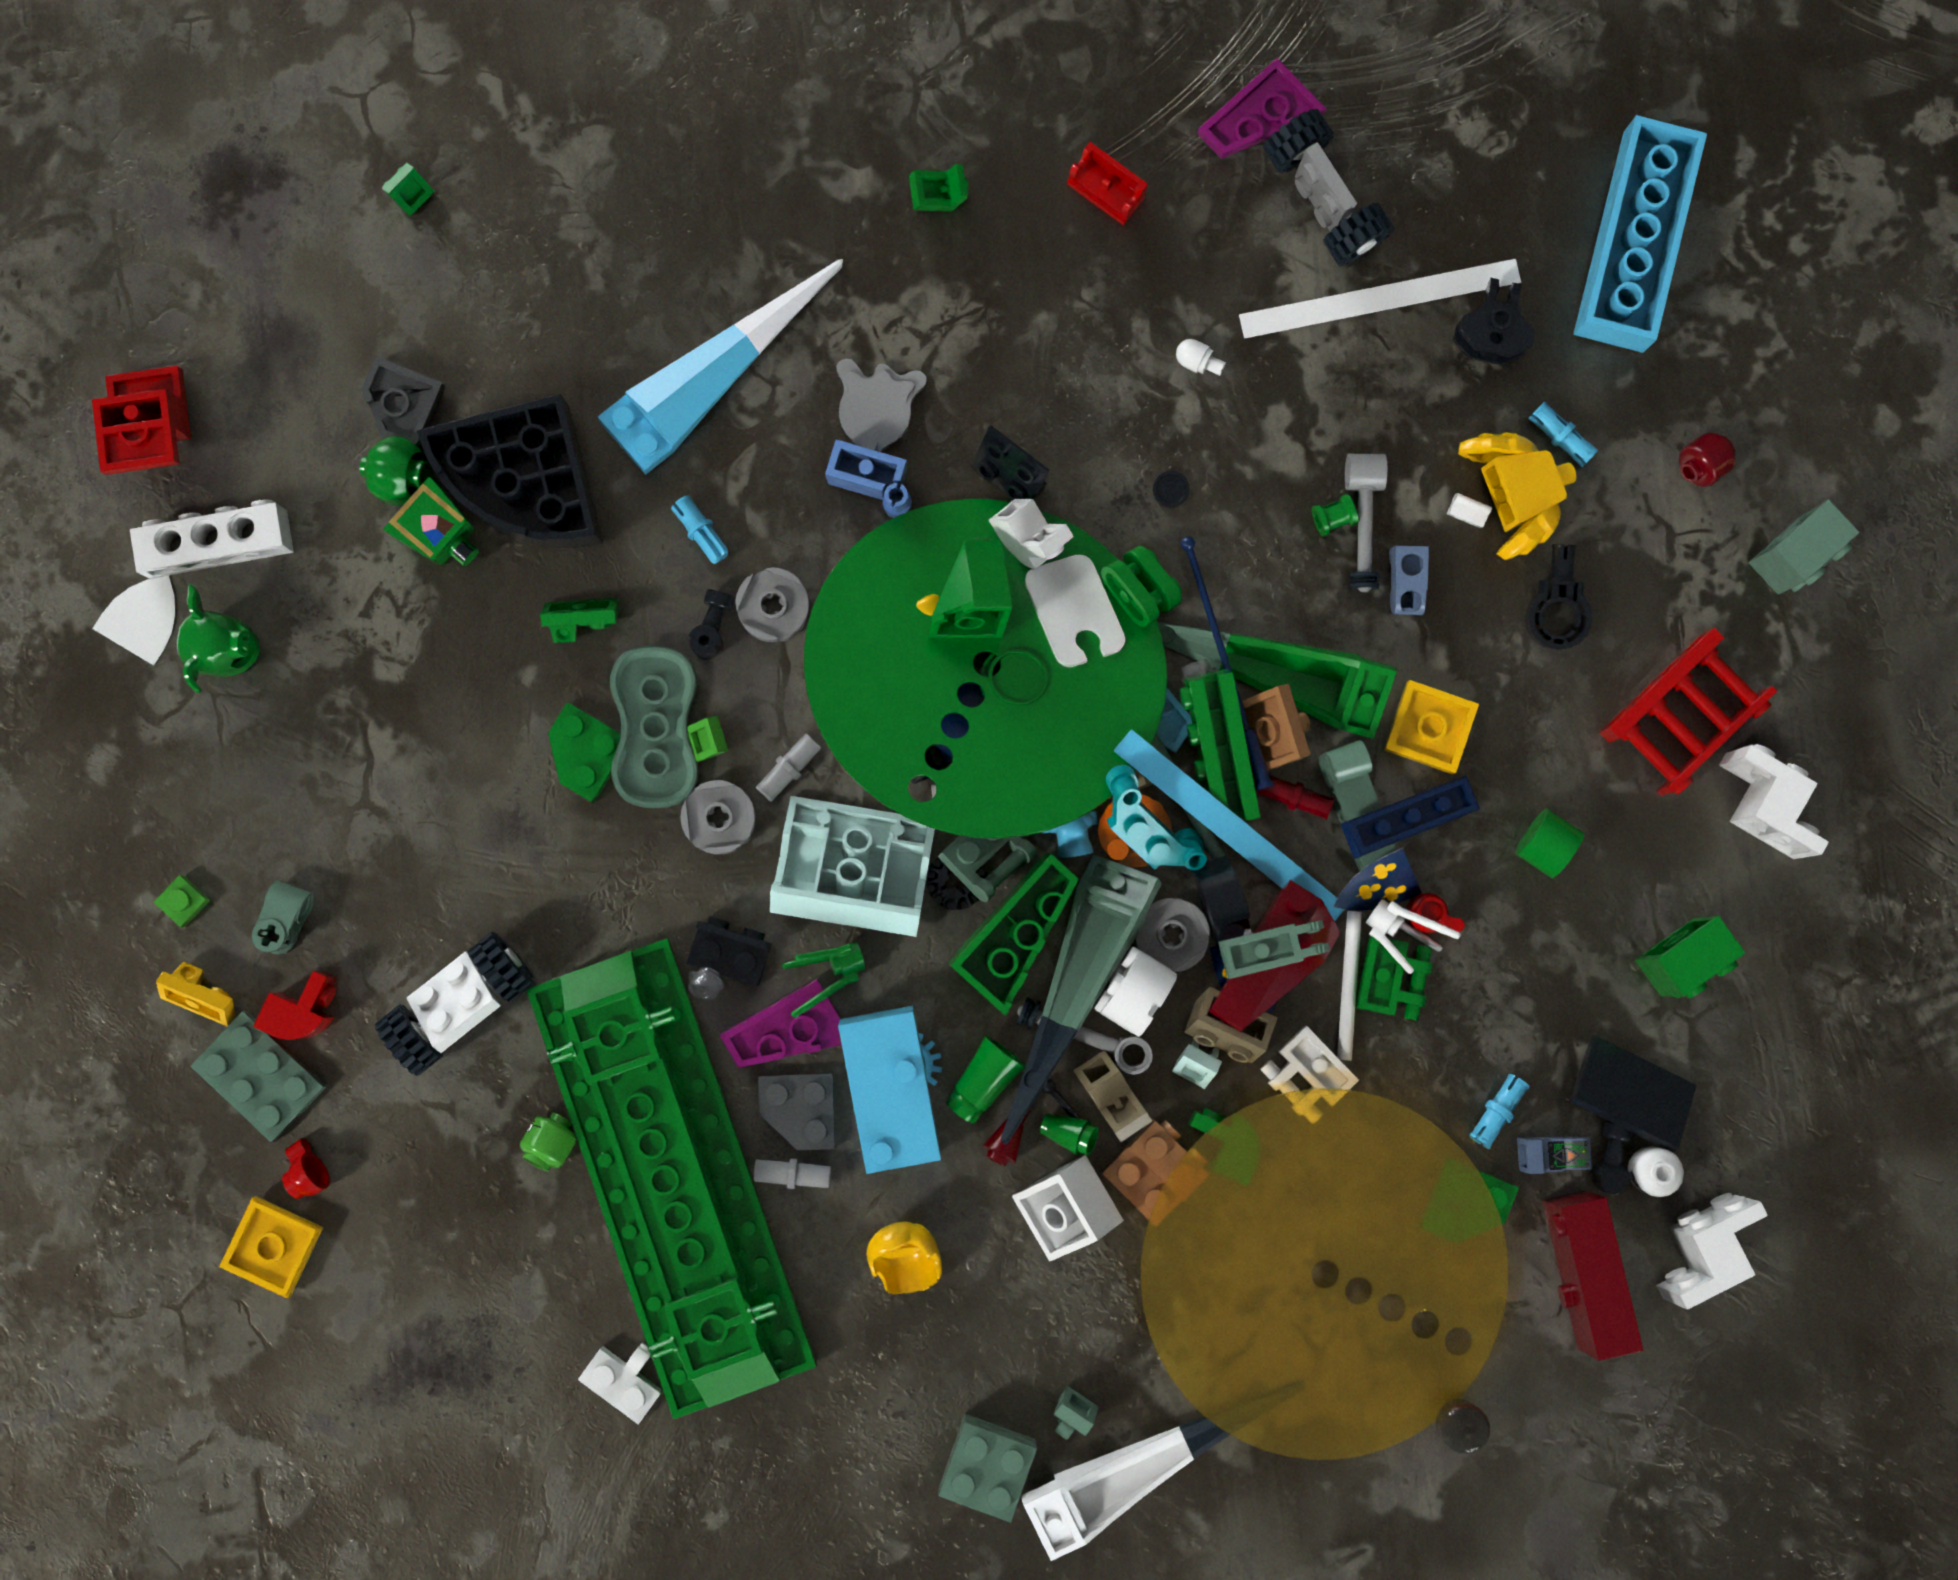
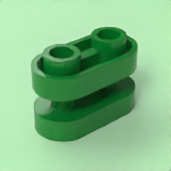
M1136 546L1124 554V562L1114 560L1101 570L1102 580L1108 591L1132 621L1140 627H1146L1157 620L1159 611L1168 613L1181 604L1182 589L1175 578L1167 574L1159 564L1158 557L1151 549Z

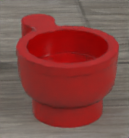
M1421 893L1411 898L1407 904V910L1445 925L1450 929L1458 932L1464 929V921L1461 918L1449 916L1447 904L1436 894ZM1407 919L1410 926L1423 934L1436 932Z
M305 1138L299 1139L285 1149V1154L289 1158L291 1165L289 1170L282 1175V1183L286 1191L293 1198L301 1199L305 1195H316L329 1187V1172L324 1163L316 1155L312 1154L311 1146Z

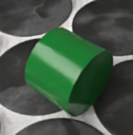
M1546 808L1529 826L1521 838L1515 854L1550 878H1555L1575 855L1584 838V832Z

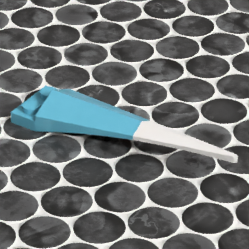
M843 259L835 261L626 391V395L598 416L599 423L645 475L676 451L751 363L842 268Z

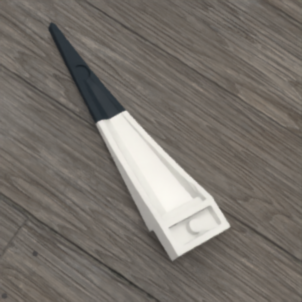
M1302 1380L1292 1382L1054 1474L1055 1480L1021 1495L1023 1505L1050 1560L1052 1561L1085 1546L1135 1503L1184 1466L1249 1422L1305 1388L1304 1382Z

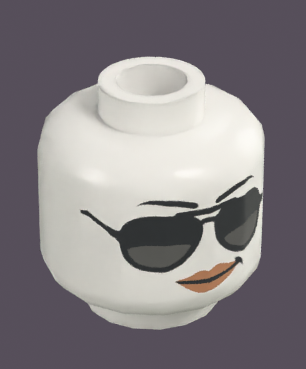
M1654 1146L1643 1147L1632 1155L1628 1163L1627 1170L1630 1174L1631 1183L1644 1194L1655 1197L1669 1196L1677 1191L1683 1182V1165L1677 1155L1668 1149Z

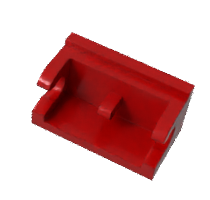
M1090 141L1084 148L1082 158L1078 164L1073 163L1069 172V179L1066 182L1068 186L1123 226L1145 199L1148 183Z

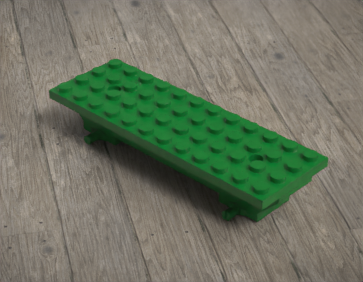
M666 938L562 975L526 990L673 1420L701 1409L721 1404L817 1367V1361L670 940Z

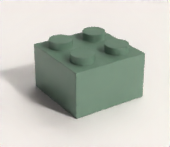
M1828 499L1800 515L1748 563L1778 595L1789 589L1796 592L1805 584L1809 586L1826 572L1823 568L1832 560H1839L1853 548L1850 541L1860 532Z
M965 1413L939 1485V1497L1011 1523L1037 1450L1036 1439Z

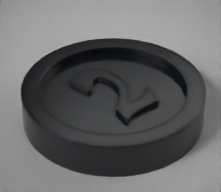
M1163 472L1154 481L1153 496L1157 503L1163 507H1178L1188 497V481L1179 472Z

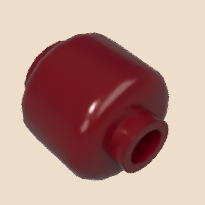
M1710 432L1700 435L1686 445L1679 454L1680 472L1683 478L1696 486L1708 487L1714 485L1734 468L1736 461L1735 447L1723 435Z

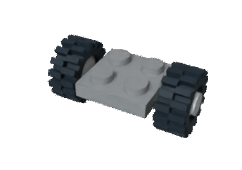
M1317 108L1315 110L1310 109L1308 112L1301 113L1298 118L1296 116L1292 118L1287 125H1282L1278 132H1274L1270 136L1271 138L1266 140L1263 149L1278 173L1284 174L1285 172L1292 171L1294 167L1298 168L1295 175L1296 188L1303 198L1308 197L1315 208L1314 214L1318 223L1323 228L1327 227L1330 233L1325 236L1323 243L1338 266L1341 267L1345 264H1350L1354 259L1355 261L1358 260L1363 254H1367L1372 251V248L1379 246L1382 243L1381 241L1387 239L1390 236L1389 234L1393 233L1395 227L1378 202L1376 204L1372 203L1368 207L1365 206L1359 212L1353 213L1357 202L1322 149L1333 139L1334 133Z

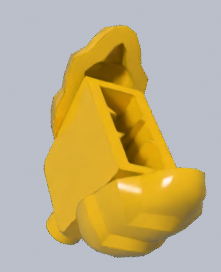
M1505 432L1500 435L1483 433L1475 438L1460 442L1459 455L1473 462L1486 464L1481 468L1504 531L1508 532L1522 525L1496 554L1502 559L1507 560L1518 555H1527L1538 544L1545 543L1553 534L1560 521L1561 509L1559 503L1567 499L1564 486L1576 481L1577 477L1574 466L1569 462L1556 466L1551 452L1548 450L1538 451L1532 441L1514 433Z

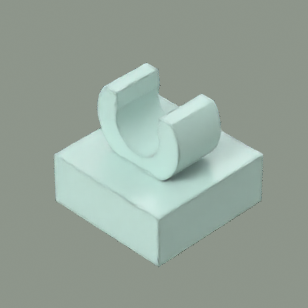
M1194 1040L1191 1045L1188 1044L1179 1056L1172 1072L1205 1089L1217 1074L1222 1061L1216 1059L1219 1055L1217 1047H1214L1210 1054H1207L1199 1049L1200 1044Z

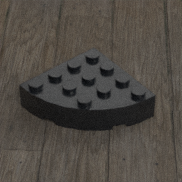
M561 394L417 430L426 458L442 483L467 510L491 528L519 541L544 547L579 548L603 544L570 408Z

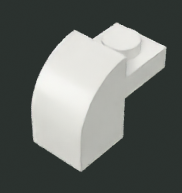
M1014 499L989 519L1004 546L1022 564L1032 569H1037L1046 560L1059 555L1064 550L1063 545L1074 537L1067 524H1047L1033 499Z

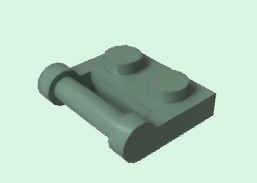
M960 835L940 853L938 858L979 900L988 902L995 895V889L1023 862L1029 863L1037 855V851L1028 840L1021 837L976 838ZM1006 845L1012 853L985 879L981 878L976 872Z

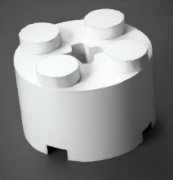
M1133 946L1122 964L1120 963L1109 980L1111 984L1107 991L1104 990L1093 1009L1130 1033L1140 1037L1153 1020L1152 1016L1158 1007L1161 1008L1177 979V974Z

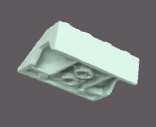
M791 796L782 835L776 876L770 891V913L917 937L935 829L897 813Z

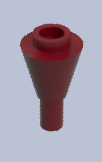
M1032 1106L1006 1145L1002 1142L1001 1136L1007 1119L982 1145L988 1150L986 1154L988 1159L1004 1167L1007 1162L1016 1163L1024 1129L1023 1123Z

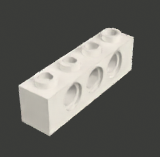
M264 499L253 501L251 507L237 509L235 506H224L216 508L214 510L215 513L201 516L200 513H186L179 515V520L165 522L160 519L144 521L142 527L130 529L136 572L152 579L294 553L287 510L273 500ZM253 523V533L247 538H242L243 528L247 524ZM217 530L218 536L216 541L207 545V535L211 531ZM180 536V547L171 552L170 544L172 540Z

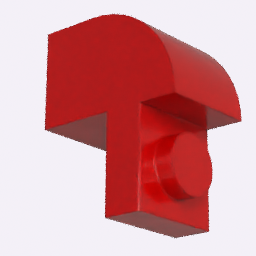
M313 971L299 1000L281 992H269L253 1027L273 1037L285 1040L305 1039L318 1035L334 1019L333 1016L321 1010L323 1007H327L335 996L336 987L333 985L337 977L325 971Z

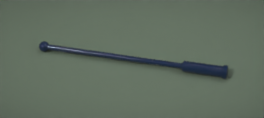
M1186 536L1181 540V547L1187 552L1223 668L1232 671L1193 549L1195 547V540L1192 537ZM1235 682L1250 765L1256 782L1255 788L1256 791L1265 790L1273 787L1274 783L1270 779L1256 732L1249 726Z

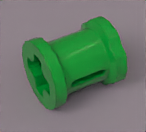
M1348 494L1342 495L1339 501L1322 507L1317 504L1312 506L1311 509L1315 526L1322 537L1329 535L1333 529L1347 524L1354 526L1359 521L1353 500Z

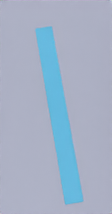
M1130 730L1114 749L1116 754L1278 886L1283 888L1289 880H1292L1322 899L1334 922L1345 910L1333 907L1337 900L1335 895L1136 732Z

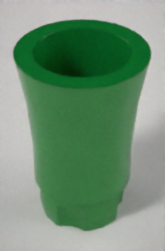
M985 1035L975 1056L954 1085L955 1090L949 1095L945 1103L961 1118L974 1124L982 1112H986L1009 1083L1025 1069L1026 1064L1002 1044Z

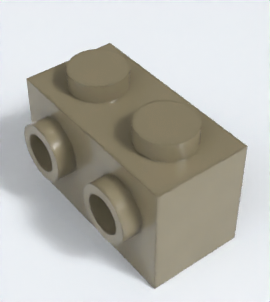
M1209 987L1195 1001L1184 1033L1193 1036L1194 1040L1203 1046L1217 1047L1228 1052V1056L1233 1060L1253 1063L1267 1051L1278 1018L1264 1012L1240 1032L1209 1012L1220 991Z

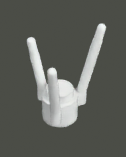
M1384 899L1379 902L1366 921V924L1373 928L1369 935L1377 939L1409 974L1413 973V967L1385 936L1386 934L1394 937L1397 931L1401 929L1438 952L1442 950V946L1405 923V918L1455 939H1459L1461 936L1458 931L1409 911L1394 901L1388 903Z

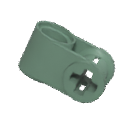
M275 881L265 896L263 908L252 931V941L255 947L263 952L277 955L290 952L296 945L303 924L311 912L314 894L285 882ZM272 932H275L277 935H279V940L277 942H275L273 939H270V935Z

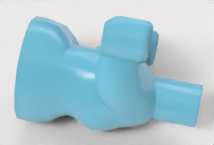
M1093 810L1070 823L1042 832L1056 833L1058 858L1094 853L1088 836V828L1099 823L1097 811Z

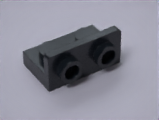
M709 916L707 923L698 921L696 925L698 930L686 964L759 986L772 943L764 941L766 934L744 927L743 933L740 934L728 930L730 922Z

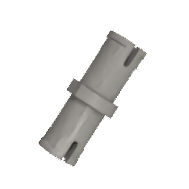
M805 734L784 757L779 756L775 760L777 762L775 767L755 788L772 802L793 778L796 781L801 776L799 772L817 754L821 747Z
M790 1158L789 1162L758 1159L755 1162L754 1182L787 1185V1189H795L796 1186L829 1188L831 1166L798 1163V1159Z

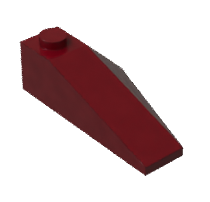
M1289 880L1276 894L1254 932L1257 933L1290 924L1298 926L1322 920L1324 928L1320 929V931L1297 935L1300 948H1309L1313 944L1322 942L1329 944L1330 951L1340 935V931L1322 899L1292 880ZM1330 951L1303 958L1304 961L1227 979L1209 1012L1238 1031H1243L1310 973L1322 965Z

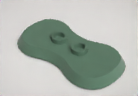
M664 646L632 648L617 658L610 674V689L621 719V738L612 762V780L619 795L626 802L635 806L665 808L678 805L689 797L698 781V763L695 760L687 731L688 714L697 688L696 673L690 660L682 652Z

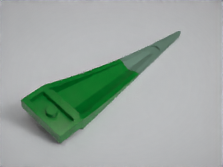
M1157 621L1165 647L1218 671L1224 670L1212 630ZM1220 632L1235 679L1263 692L1280 685L1289 684L1297 709L1339 730L1374 739L1397 673L1396 667L1362 658L1358 654Z

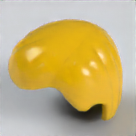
M906 1221L892 1223L875 1233L868 1243L866 1256L871 1273L874 1277H877V1275L880 1277L885 1290L890 1294L914 1293L927 1290L937 1284L942 1276V1262L936 1240L923 1225Z

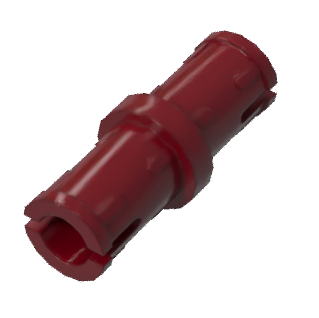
M1270 774L1269 776L1273 780L1274 786L1257 791V795H1262L1288 805L1287 809L1294 811L1296 808L1324 820H1327L1335 799L1307 789L1301 782L1297 781L1294 784Z

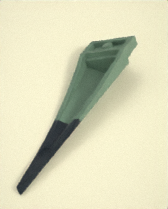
M1093 854L1076 889L1063 944L1042 1017L1001 1136V1140L1005 1145L1011 1140L1147 921L1146 915L1162 884L1158 877Z

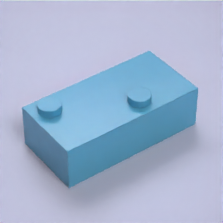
M914 1006L840 1019L838 1028L866 1174L941 1160V1150Z

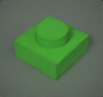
M718 716L707 717L687 726L688 738L696 762L709 760L728 751Z
M178 875L153 903L179 927L186 928L211 900L187 877Z

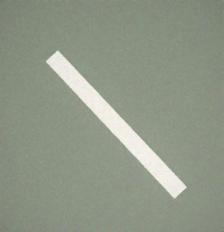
M1516 259L1243 313L1239 314L1245 339L1486 290L1490 277L1499 279V287L1512 285V282L1521 283Z

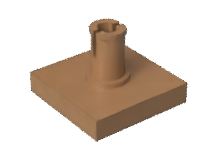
M1289 684L1274 687L1242 701L1249 726L1256 732L1268 771L1311 755L1304 735L1310 729V720L1306 713L1297 712Z

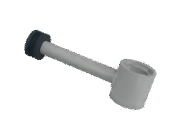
M1348 453L1345 462L1346 490L1358 492L1357 572L1350 573V578L1354 579L1350 580V582H1353V584H1350V589L1359 590L1360 592L1379 589V584L1376 583L1379 580L1376 579L1380 577V573L1372 572L1373 492L1385 490L1387 482L1386 454Z
M1027 997L1025 1003L1019 1006L1017 1025L1020 1026L1022 1022L1024 1026L1025 1024L1028 1025L1027 1029L1031 1030L1033 1023L1039 1025L1043 1011L1039 1009L1040 1001H1037V1004H1035L1034 1000L1030 1002L1031 998ZM1081 1026L1073 1038L1113 1054L1112 1058L1115 1059L1118 1067L1128 1074H1140L1147 1070L1152 1062L1151 1046L1142 1036L1138 1037L1135 1034H1131L1116 1040ZM1130 1044L1141 1046L1145 1053L1143 1060L1138 1064L1127 1063L1122 1056L1126 1046Z

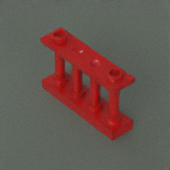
M1715 627L1703 632L1599 732L1609 743L1622 739L1624 742L1629 740L1667 779L1656 790L1660 796L1673 792L1678 795L1693 782L1691 775L1751 716L1756 719L1766 712L1772 705L1768 700L1777 692L1773 686H1770L1755 693L1718 655L1719 650L1716 646L1724 637ZM1698 663L1702 666L1706 664L1745 704L1731 718L1691 680L1693 675L1690 671ZM1672 688L1676 691L1681 690L1719 729L1705 744L1665 705L1667 700L1664 696ZM1646 713L1650 716L1655 715L1693 754L1679 769L1639 730L1641 725L1638 721Z

